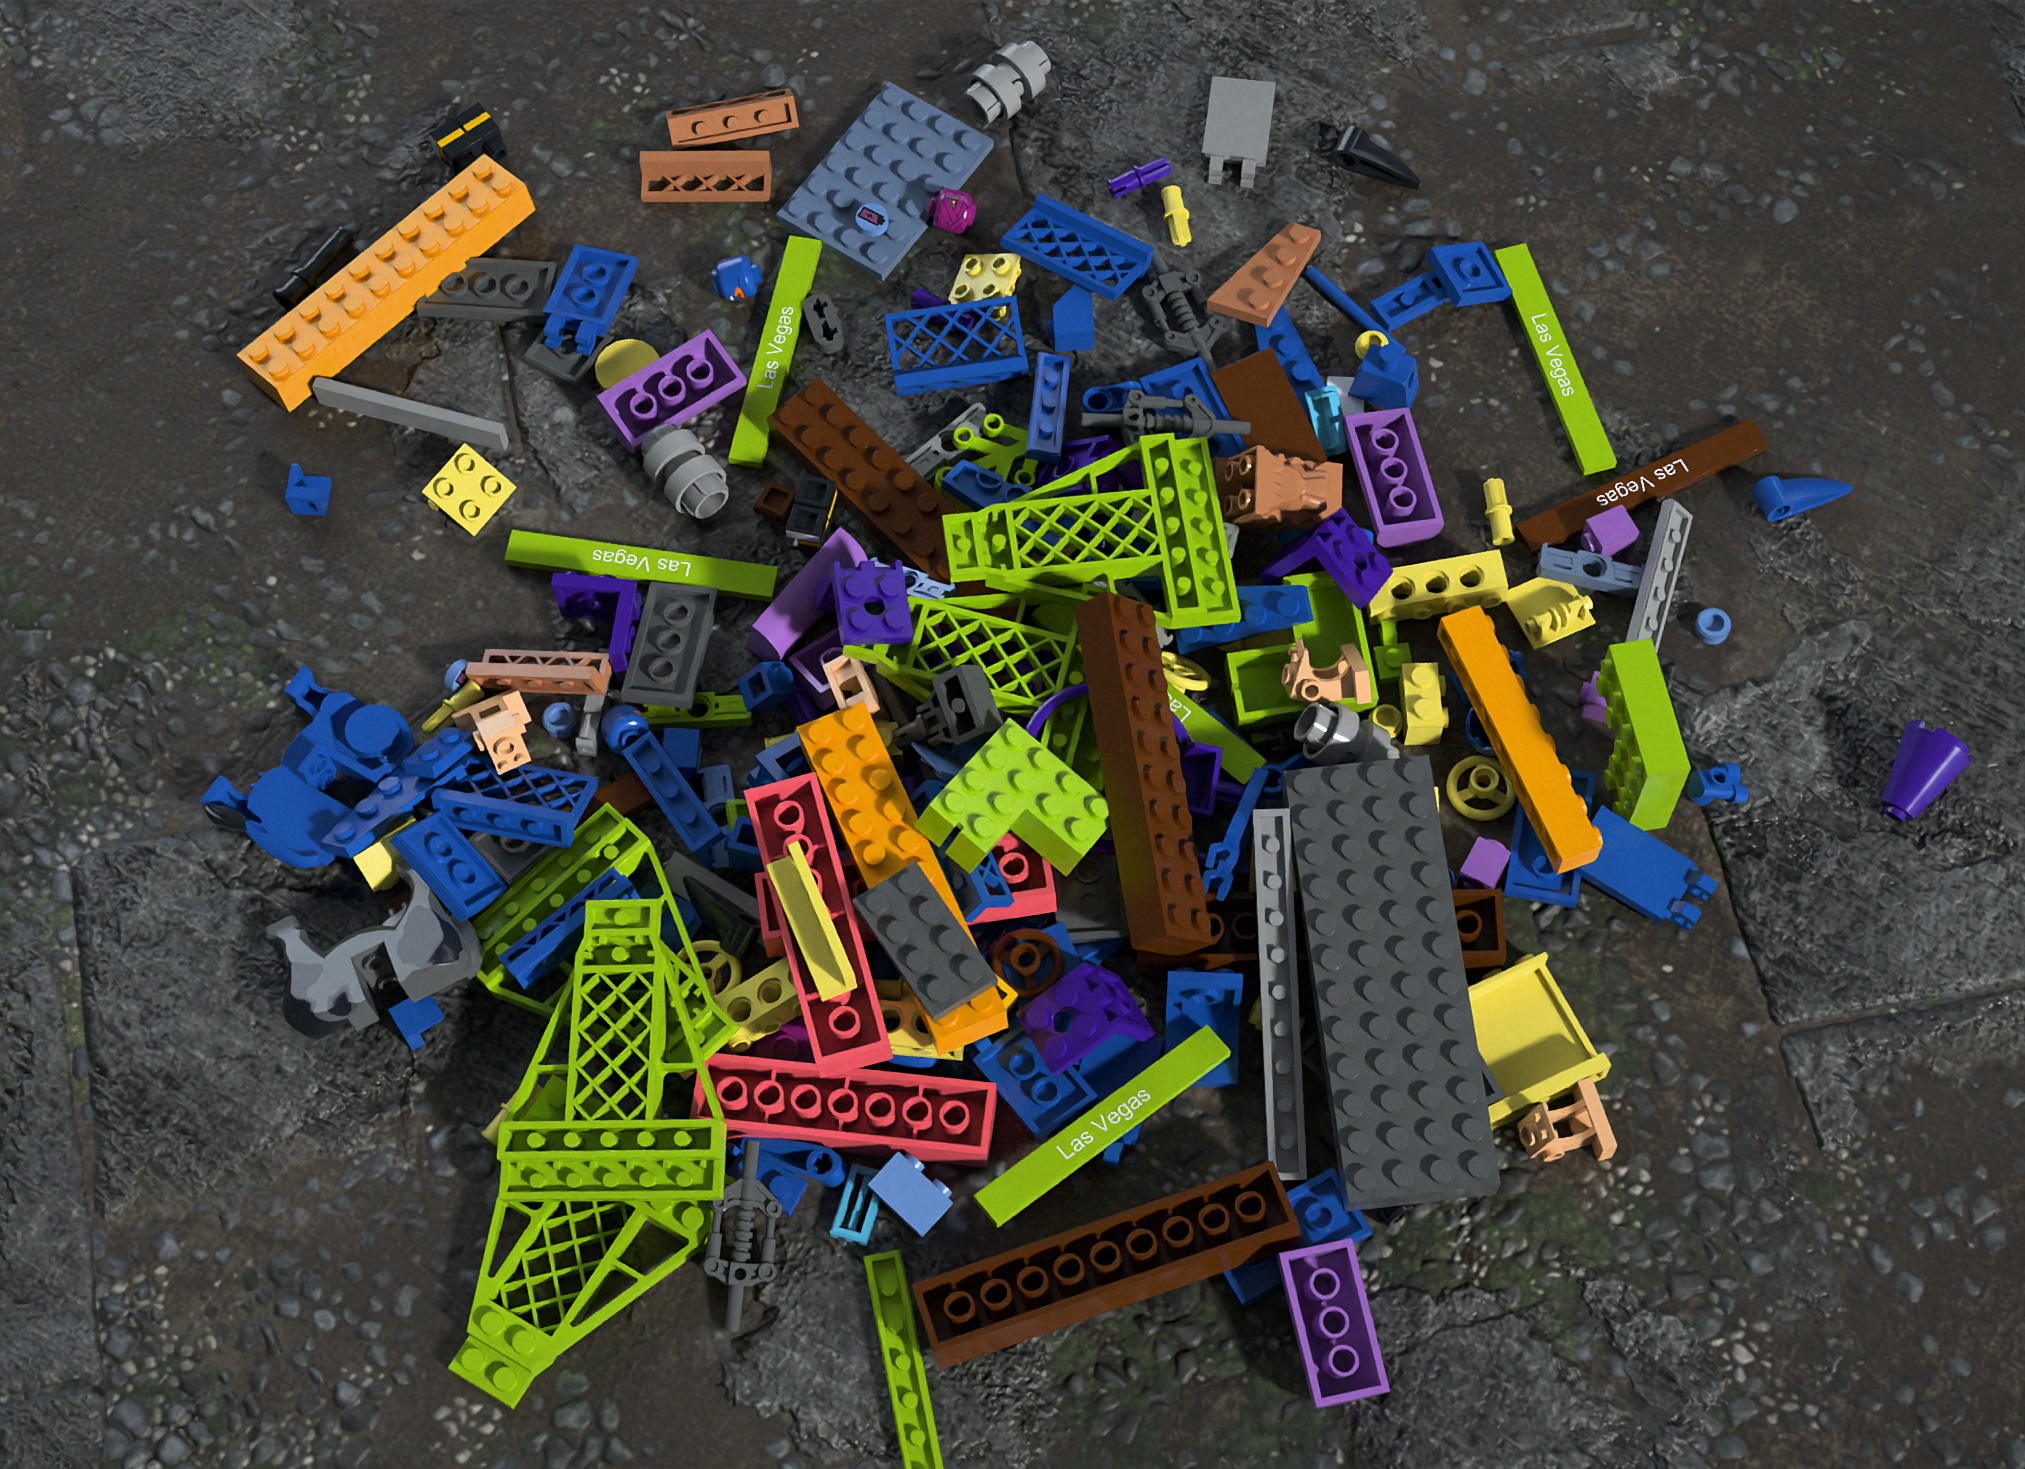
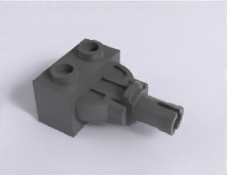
M958 665L932 678L934 690L928 697L927 703L918 706L916 709L917 713L925 714H920L916 716V720L894 729L892 731V738L895 739L900 736L901 739L894 743L901 751L910 747L912 742L918 743L926 738H930L928 743L931 746H936L943 742L955 744V746H977L989 740L1003 725L982 665Z

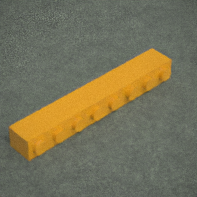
M1480 605L1442 617L1437 630V636L1556 875L1596 861L1603 845L1601 833L1597 826L1591 825L1586 815L1587 807L1581 795L1575 794L1571 786L1570 772L1565 764H1560L1555 754L1556 746L1550 734H1545L1540 725L1539 711L1533 703H1529L1525 695L1526 690L1523 679L1519 674H1515L1511 668L1509 652L1505 645L1499 644L1495 636L1496 631L1493 620L1489 615L1485 616Z

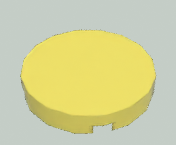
M635 339L616 341L607 346L597 358L595 372L598 385L606 391L658 360L659 355L652 346L644 341Z

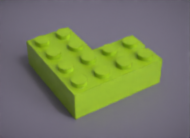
M1327 570L1283 577L1281 585H1304L1307 587L1314 621L1287 628L1290 644L1226 654L1224 671L1229 696H1232L1231 708L1236 732L1263 729L1267 725L1281 724L1284 721L1293 722L1294 719H1299L1305 708L1310 705L1291 699L1281 681L1283 668L1286 664H1290L1292 655H1288V649L1290 646L1295 647L1297 639L1300 637L1303 640L1304 647L1308 650L1309 664L1315 668H1326L1334 665L1341 657L1340 645L1354 643L1369 669L1372 702L1357 704L1354 698L1319 704L1325 707L1329 703L1339 702L1359 714L1371 712L1376 708L1379 700L1361 609H1357Z
M1652 638L1609 645L1605 659L1601 660L1600 674L1595 679L1597 693L1599 697L1605 698L1607 708H1605L1606 724L1609 729H1614L1617 739L1614 741V751L1612 755H1609L1607 770L1603 772L1605 787L1607 791H1612L1615 799V802H1613V812L1643 831L1665 828L1691 767Z
M1009 717L932 800L914 824V827L936 846L940 847L955 826H957L961 831L945 853L969 874L972 873L1006 833L1012 830L1067 877L1110 827L1111 821L1107 799Z

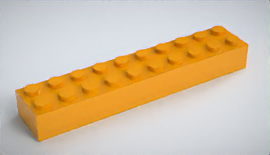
M483 154L240 351L237 357L249 379L290 413L314 393L312 385L316 377L331 379L415 310L420 297L426 293L428 298L441 287V282L450 273H459L466 267L465 261L470 257L478 258L534 212L535 207L526 185L487 155Z
M858 702L796 727L800 747L811 771L816 772L821 794L865 892L912 863L917 862L976 946L927 837L914 827L918 817L865 702ZM995 985L933 1023L908 986L938 1056L1008 1028L1007 1011Z

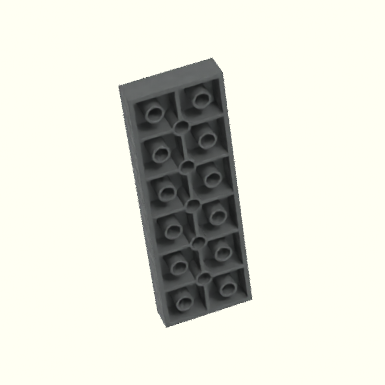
M1429 755L1284 771L1281 788L1284 808H1290L1292 862L1345 1212L1495 1195L1501 1186Z

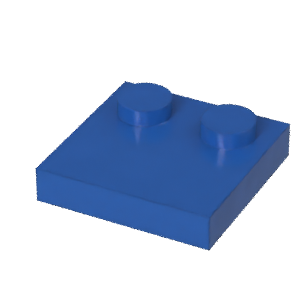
M1483 241L1431 247L1425 256L1455 307L1507 300L1513 292Z

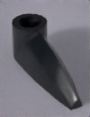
M1347 126L1343 129L1332 154L1335 164L1343 169L1369 178L1418 190L1421 180L1403 161L1384 148L1369 141V135L1363 129L1356 126Z
M684 876L683 884L689 899L703 923L720 940V948L736 958L748 959L762 931L760 921L692 876Z

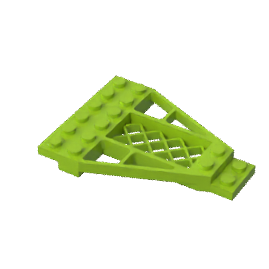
M1174 433L1139 436V442L1008 503L992 504L977 512L942 515V527L951 583L984 579L986 587L1075 607L1093 598V596L1050 586L1102 581L1106 584L1108 592L1116 594L1114 580L1155 575L1161 579L1167 613L1153 611L1156 617L1155 626L1166 629H1179L1240 622V606L1206 437L1175 440ZM1130 460H1139L1144 489L1098 494L1096 476ZM1083 482H1089L1090 495L1051 498ZM1139 510L1146 515L1139 523H1136L1125 516L1127 511ZM1095 514H1106L1111 519L1102 527L1090 518ZM1071 517L1077 522L1068 531L1056 523L1058 518ZM1025 521H1037L1041 524V527L1033 534L1022 527L1021 524ZM1149 522H1151L1152 533L1145 529ZM1117 523L1131 531L1124 540L1110 532ZM1083 526L1096 534L1089 544L1076 536ZM1048 530L1062 538L1054 547L1040 539ZM1016 534L1027 541L1019 551ZM1137 536L1151 544L1144 554L1130 545ZM1103 539L1116 547L1109 557L1095 549ZM1068 543L1082 551L1074 561L1061 553V550ZM1033 546L1046 554V557L1039 564L1025 556ZM1122 553H1125L1130 557L1118 559ZM1088 556L1095 560L1091 562H1083ZM1053 559L1061 564L1048 566Z
M1083 582L1082 587L1065 588L1063 590L1095 597L1106 592L1107 588ZM1016 593L941 599L907 596L914 635L911 643L844 645L842 656L876 664V671L923 704L927 703L930 692L934 690L932 678L971 659L974 665H982L998 712L1005 711L1031 718L1044 701L1059 691L1074 685L1087 683L1076 616L1074 615L1069 636L1023 625L1021 620L1026 605L1055 602ZM872 602L864 604V608L869 614H881V609L877 604ZM1000 607H1019L1015 622L970 611ZM939 622L948 624L953 632L939 639L931 626ZM925 631L932 643L920 648ZM972 632L982 633L987 642L973 648L966 635ZM959 640L966 652L952 659L944 646ZM1006 641L1016 642L1021 651L1008 657L1000 644ZM993 649L1000 661L986 668L978 655ZM1042 649L1050 651L1056 660L1042 666L1034 653ZM937 650L945 663L930 670L922 657ZM1027 657L1035 670L1021 677L1013 664ZM915 662L917 663L920 669L914 668ZM1061 667L1055 686L1047 673ZM1006 668L1013 681L999 688L991 675ZM1040 677L1048 690L1034 697L1026 684ZM1019 688L1024 697L1009 692ZM1088 693L1062 703L1043 722L1045 728L1041 744L1097 792L1102 794L1104 780Z
M607 802L574 831V841L569 849L556 847L471 923L478 934L482 948V965L474 977L495 998L551 1019L567 982L544 1003H540L504 989L515 978L500 962L498 956L614 866L621 876L625 875L628 877L646 860L651 859L664 892L658 898L662 902L661 914L670 907L692 964L690 969L665 945L706 1062L740 1029L715 1003L659 857L650 839L627 817L624 818ZM615 880L612 881L605 888H603L602 891L605 890L608 886H610L613 882H615ZM552 929V930H550L548 933H546V934L544 935V937H545L546 935H548V934H549L551 931H553L554 929ZM522 952L519 956H517V957H516L514 960H512L511 962L515 961L518 957H520V956H521L523 953H525V952ZM564 960L557 967L569 980L574 968ZM648 979V982L653 986V979ZM604 980L597 985V991L592 989L589 992V997L597 1005L613 992L605 991L606 982ZM629 988L624 995L629 1000L641 999L650 989L630 990ZM671 996L668 998L665 1062L692 1063L693 1057ZM621 998L617 999L621 1000L620 1014L612 1006L604 1012L614 1023L629 1010V1006ZM652 1001L646 1006V1014H643L650 1022ZM567 1014L563 1024L571 1027L572 1014ZM636 1015L621 1031L633 1042L648 1026ZM593 1023L587 1029V1033L601 1038L609 1029ZM639 1023V1024H637L634 1028L630 1025V1024ZM618 1034L610 1041L625 1048L628 1046ZM650 1038L638 1048L648 1057ZM676 1072V1073H677L681 1078H683L684 1080H686V1079H688L694 1072Z
M659 899L586 900L584 937L575 955V967L504 1122H499L497 1160L501 1161L499 1200L503 1202L723 1200L727 1124L665 944L660 939L662 902ZM610 979L625 980L617 987ZM640 979L650 990L634 1005L624 993ZM647 979H653V986ZM604 980L614 991L597 1005L589 997V992ZM671 996L693 1057L692 1063H665L668 998ZM621 998L631 1009L614 1023L604 1012L617 999ZM652 1001L650 1022L641 1011ZM590 1004L594 1010L588 1015V1006ZM572 1005L569 1062L565 1065H545ZM637 1015L648 1027L632 1042L621 1030ZM601 1016L611 1028L595 1042L587 1034V1029ZM618 1034L628 1046L612 1060L602 1049ZM650 1038L648 1059L638 1048ZM586 1040L592 1045L588 1051H586ZM635 1052L646 1064L630 1079L619 1067ZM599 1053L609 1065L593 1079L585 1071V1065ZM616 1071L626 1083L610 1098L600 1085ZM670 1072H698L713 1115L712 1119L661 1120L664 1076ZM540 1074H568L565 1121H519ZM648 1074L646 1097L636 1085ZM585 1077L589 1084L583 1089ZM633 1089L643 1102L627 1116L617 1104ZM597 1090L607 1102L591 1117L582 1107V1103ZM614 1109L624 1120L601 1119ZM646 1112L645 1120H637ZM582 1115L587 1119V1121H581Z
M553 1074L521 1121H565L567 1082ZM589 1096L582 1103V1107L591 1117L604 1105V1103L592 1096ZM612 1109L601 1120L624 1119ZM582 1115L581 1121H587V1119ZM726 1173L724 1174V1188L736 1180ZM498 1191L467 1327L469 1336L448 1366L449 1371L509 1408L514 1409L534 1377L552 1365L558 1355L698 1252L703 1253L707 1247L708 1232L711 1233L713 1212L708 1206L709 1200L614 1201L615 1203L601 1207L598 1206V1201H592L593 1209L574 1214L571 1202L565 1201L568 1215L552 1219L563 1201L544 1202L539 1209L532 1210L520 1202H503L499 1200ZM507 1207H511L531 1219V1222L496 1275L490 1278ZM621 1210L624 1227L604 1232L601 1215ZM627 1210H629V1211L632 1212V1214H631V1216H630L629 1219H628ZM596 1217L599 1234L578 1239L575 1222ZM648 1221L686 1243L687 1246L644 1276L621 1263L620 1259L644 1222ZM570 1224L573 1240L552 1245L549 1228ZM544 1232L547 1247L532 1250ZM616 1238L608 1250L606 1240ZM601 1242L603 1259L583 1264L580 1247ZM575 1248L578 1265L557 1270L554 1253ZM548 1255L552 1272L531 1277L528 1260ZM523 1264L525 1279L510 1282ZM595 1270L587 1282L585 1272ZM613 1270H618L637 1282L578 1325ZM580 1273L582 1291L562 1296L559 1279ZM553 1280L557 1297L536 1303L533 1285ZM527 1287L530 1304L510 1309L506 1292ZM500 1296L502 1297L503 1307L496 1304ZM574 1302L566 1314L564 1304ZM559 1305L561 1323L541 1328L538 1311ZM532 1312L535 1327L518 1316Z

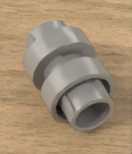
M1025 40L1020 45L1015 43L1006 44L992 56L991 65L983 64L967 78L968 90L961 97L962 104L967 113L981 125L987 126L993 120L999 123L1006 122L1020 110L1021 101L1029 102L1045 88L1046 80L1044 75L1051 69L1047 55L1032 41Z
M664 424L655 428L646 436L641 445V454L644 457L643 468L657 486L664 488L665 496L680 513H690L691 516L703 519L715 514L723 507L729 495V489L725 484L726 473L712 456L705 455L704 446L690 430L679 429L678 426L674 427L671 424Z
M1317 702L1311 703L1302 712L1295 725L1294 738L1303 743L1304 756L1321 767L1399 758V750L1390 745V733L1386 729L1370 720L1359 722L1358 714L1339 702L1329 703L1325 707Z

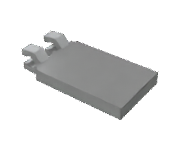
M1212 76L1201 161H1210L1209 184L1221 185L1224 163L1242 165L1240 187L1253 188L1256 166H1266L1276 82Z

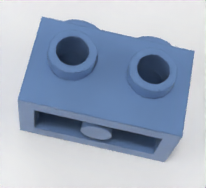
M898 1151L866 1187L922 1238L952 1206L953 1202L949 1199L952 1192L937 1178L933 1182L927 1179L921 1173L925 1168L924 1165L910 1152L903 1156Z

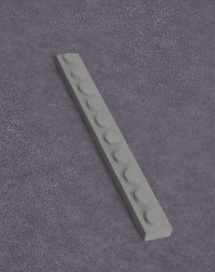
M1290 808L1252 810L1267 1159L1268 1162L1273 1160L1281 1181L1307 1180Z

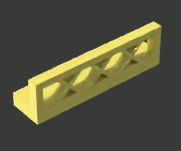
M796 841L788 845L790 856L766 865V868L821 1000L824 1002L858 987L855 974L799 842Z

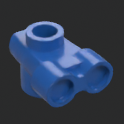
M1720 763L1712 769L1694 771L1689 777L1690 782L1687 784L1688 796L1694 803L1701 806L1707 805L1715 798L1725 799L1727 803H1744L1748 798V789L1740 781L1741 771L1736 763Z

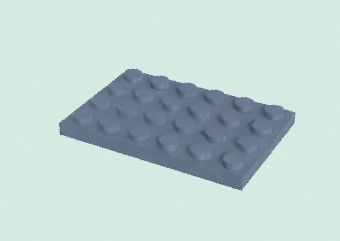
M888 82L776 214L777 222L805 238L821 240L822 248L883 282L932 223L933 216L927 215L931 197H938L943 188L958 191L994 148L993 139ZM876 203L886 209L889 225L883 234L876 237H868L858 231L855 219L856 212L865 204Z

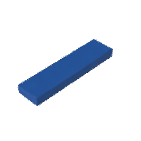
M1038 352L1025 453L1026 459L1059 463L1071 357Z

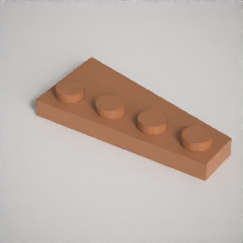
M1290 222L1207 299V309L1268 328L1320 242L1321 231Z

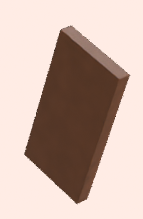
M1272 347L1210 373L1232 420L1250 421L1251 423L1250 434H1240L1247 450L1260 445L1264 446L1273 455L1284 454L1286 459L1298 457L1302 461H1313L1320 464L1327 461V456Z

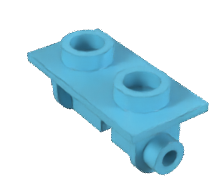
M1336 385L1305 392L1304 395L1312 427L1326 456L1350 451L1342 424L1344 416Z

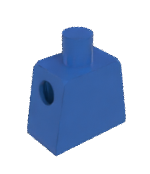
M1370 344L1358 368L1348 395L1390 410L1407 407L1411 409L1419 389L1416 359L1400 353L1399 349L1392 344L1384 346Z

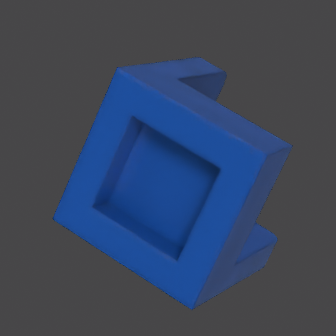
M292 463L285 499L292 514L326 516L332 485L331 479L329 477L304 476L300 465Z
M432 995L415 1003L410 998H407L388 1010L412 1051L425 1044L420 1033L444 1019V1015Z

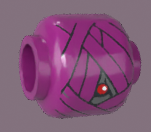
M943 188L938 197H931L927 215L933 216V226L935 228L955 234H962L966 228L971 229L977 204L972 203V196L968 193Z

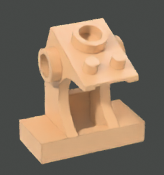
M1300 637L1297 639L1295 647L1290 646L1288 649V655H1292L1290 664H1286L1283 668L1281 681L1291 699L1308 704L1354 698L1357 704L1372 702L1369 669L1354 643L1340 645L1341 657L1334 665L1326 668H1315L1309 664L1308 650L1304 647L1303 640Z
M841 655L822 665L840 708L839 710L864 701L873 722L882 720L889 722L890 715L882 695L864 670L860 660ZM842 690L851 691L852 697L846 700Z
M517 687L452 714L459 730L472 732L480 752L488 750L499 775L531 761L520 734L527 732L524 724L532 720Z
M1592 1077L1577 1081L1572 1092L1576 1103L1549 1111L1547 1103L1543 1102L1526 1111L1527 1116L1517 1123L1520 1140L1526 1148L1529 1159L1542 1157L1544 1162H1549L1564 1156L1565 1151L1590 1144L1593 1147L1597 1161L1612 1158L1617 1148V1143ZM1567 1121L1573 1136L1558 1138V1133L1554 1130L1553 1124Z

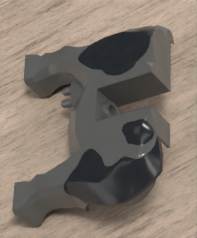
M405 859L396 863V869L407 888L411 891L409 904L403 902L401 904L402 910L398 912L393 908L389 909V918L382 926L374 925L358 930L336 943L327 951H322L315 945L314 940L295 916L290 915L264 929L266 938L277 954H284V962L288 973L284 989L282 1012L287 1023L306 1037L320 1039L335 1032L348 1022L353 1025L356 1031H359L379 1021L380 1019L366 981L375 994L380 991L392 992L401 985L411 1001L415 1003L465 977L471 980L477 975L482 965V948L474 927L468 919L460 923Z

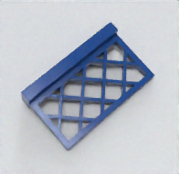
M1042 193L1035 198L1033 208L1001 238L1000 246L1112 301H1115L1137 278L1142 280L1148 274L1154 252V247ZM1037 238H1051L1052 243H1039ZM1015 239H1029L1030 243H1021ZM1057 252L1059 257H1049L1044 253ZM1065 252H1079L1080 256L1067 257ZM1085 266L1087 271H1078L1072 267ZM1094 266H1107L1109 270L1096 271ZM1114 280L1116 286L1113 288L1101 281Z
M1016 295L884 314L896 397L1028 377L1029 367L1025 354ZM1010 305L1012 317L1005 327L990 317L996 307ZM981 309H988L986 313L981 311ZM972 311L981 317V320L972 331H969L957 322L963 312ZM956 313L953 318L947 315ZM940 316L948 322L939 336L924 327L930 317ZM923 318V319L920 321V323H918L916 320H914V319ZM907 321L916 328L908 339L904 341L894 334L892 322ZM985 321L1001 331L991 345L976 336V333ZM1012 324L1014 326L1015 334L1009 331V328L1012 326ZM952 326L968 336L958 350L943 340ZM919 331L935 341L925 355L910 345ZM1006 335L1016 342L1018 354L1003 355L995 347L1003 336ZM971 340H974L986 349V352L978 360H970L962 354ZM895 341L902 346L898 352ZM939 344L954 354L950 361L944 365H938L929 359ZM906 349L921 359L914 369L900 371L898 359ZM990 353L996 356L992 358H987L990 355ZM957 358H959V359H961V360L963 361V362L954 363V362L957 360ZM924 363H926V364H928L929 366H931V367L921 368V367L924 365Z
M466 753L459 762L463 764L466 772L470 767L481 768L485 771L471 776L467 773L459 781L452 778L446 783L444 788H436L431 798L433 813L441 809L456 828L569 849L574 841L573 830L598 787V777L528 764L520 765L499 775L490 757ZM507 774H513L518 776L517 778L505 782H502L499 778ZM489 780H492L495 784L482 790H479L476 786L477 784ZM540 780L551 782V784L535 788L532 783ZM523 786L528 790L516 796H512L509 792ZM574 786L584 788V790L570 795L565 789ZM469 788L472 793L469 794L459 791ZM557 792L562 797L547 803L542 798ZM502 794L505 799L501 800L491 797ZM535 800L539 806L528 805L525 803ZM569 807L571 809V813L560 811L559 809Z

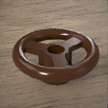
M1023 928L1010 932L998 942L991 956L990 967L998 977L1018 993V999L1030 1000L1035 999L1060 980L1064 968V958L1060 946L1050 935L1038 929ZM1032 939L1041 942L1037 947L1030 943H1021L1015 946L1012 952L1006 951L1009 946L1020 940ZM1048 953H1051L1053 959L1051 974L1045 982L1038 986L1035 972L1040 966L1041 959ZM1024 958L1033 959L1029 966H1022L1020 964ZM1001 963L1012 965L1018 973L1023 974L1026 989L1012 985L1005 978Z

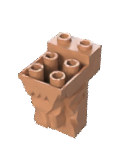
M1260 445L1230 458L1214 457L1211 459L1223 522L1237 525L1239 527V534L1250 529L1276 532L1309 529L1342 507L1343 464L1327 461L1320 464L1313 461H1302L1298 457L1286 459L1284 454L1273 455L1264 446Z

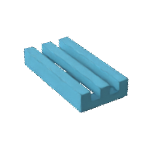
M852 1163L830 1230L831 1237H842L845 1241H856L860 1245L867 1246L881 1202L874 1193L861 1233L856 1232L869 1191L866 1186L880 1170ZM858 1174L865 1175L848 1229L841 1228Z

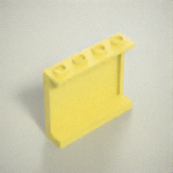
M1546 952L1535 957L1533 954H1527L1518 959L1513 967L1505 971L1498 968L1484 975L1479 983L1472 986L1467 983L1478 1050L1505 1095L1502 1100L1488 1106L1492 1130L1526 1115V1111L1534 1106L1540 1105L1543 1102H1546L1548 1105L1571 1094L1579 1080L1592 1077L1593 1082L1605 1078L1611 1067V1063L1604 1052L1597 1055L1545 964L1548 955Z

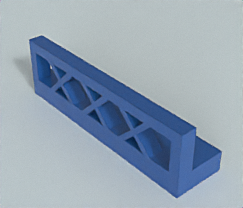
M649 731L624 749L622 753L688 848L708 868L715 863L708 850L724 839L726 835L656 736Z
M925 780L912 793L909 800L918 819L932 800L951 780ZM955 826L940 847L936 846L931 840L928 839L965 922H973L986 908H1006L1014 902V899L991 851L981 861L983 866L979 864L971 874L945 853L961 831ZM984 881L995 889L997 895L989 894Z
M613 866L498 956V959L526 991L578 950L584 937L586 900L641 898L625 875L621 876ZM615 880V882H613L610 886H608L605 890L602 891L603 888H605L607 885H609L612 881ZM554 929L553 931H551L548 935H546V936L544 937V935H545L546 933H548L550 930ZM522 952H525V953H523L520 957H518L515 961L511 962V961L514 960L517 956H519Z

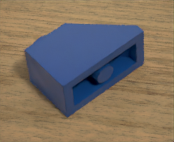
M1077 283L1053 305V319H1047V338L1054 339L1055 352L1094 350L1095 332L1092 291Z

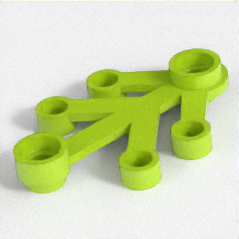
M989 414L985 417L982 427L983 432L989 437L1001 436L1017 442L1016 444L1007 447L974 436L973 431L969 427H958L953 435L955 447L961 450L970 449L986 454L987 456L971 463L987 470L996 468L995 473L1002 475L1005 482L1013 460L1025 456L1028 429L1023 430L1005 424L1002 417L997 414ZM994 422L999 427L992 429L987 424ZM966 435L969 440L961 441L958 439V436ZM1025 458L1023 468L1015 474L1014 485H1019L1021 483L1019 478L1025 477L1029 479L1030 483L1024 485L1033 488L1035 482L1034 472L1038 460ZM943 467L936 473L934 487L942 496H952L940 487L943 476H946L954 467Z

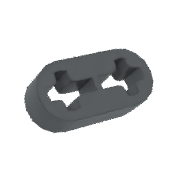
M813 294L805 300L803 305L805 320L817 350L821 353L833 354L843 346L842 327L831 299L823 294ZM820 307L824 313V318L819 319L814 308ZM828 329L833 340L827 341L823 330Z

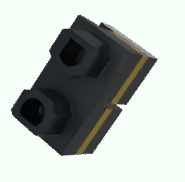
M479 102L455 116L456 122L451 119L428 133L434 153L450 165L456 176L483 154L496 163L508 157L498 125Z
M802 474L795 497V504H793L786 527L787 537L793 538L790 549L799 550L803 555L814 556L827 542L838 505L836 481Z

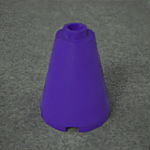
M1911 720L1907 724L1881 800V804L1885 807L1884 813L1889 818L1900 823L1904 819L1912 821L1973 759V755H1967L1970 749L1957 737L1939 727H1936L1934 732L1923 728L1927 722L1921 720Z

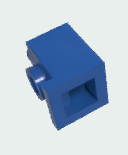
M761 662L737 679L747 712L774 711L777 709L776 705L794 694L791 687L793 674L788 667L784 666L783 662ZM755 686H760L762 694L757 696Z

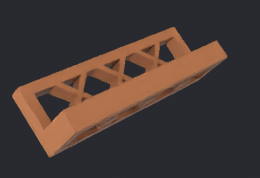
M791 88L665 111L673 151L799 127Z
M640 151L642 202L771 201L772 166L769 151ZM696 180L700 184L694 191H685L680 187L686 181ZM719 180H728L732 184L726 191H717L713 187ZM751 180H764L763 191H750L745 185ZM650 181H664L668 184L662 191H649Z
M485 649L482 662H468L465 675L483 691H507L517 687L519 692L604 695L612 664L608 653ZM494 660H507L508 663H494ZM530 661H536V662H538L539 664H528V663H529ZM562 662H564V663H569L571 666H568V665H559V664L562 663ZM601 664L599 672L596 670L594 666L590 665Z

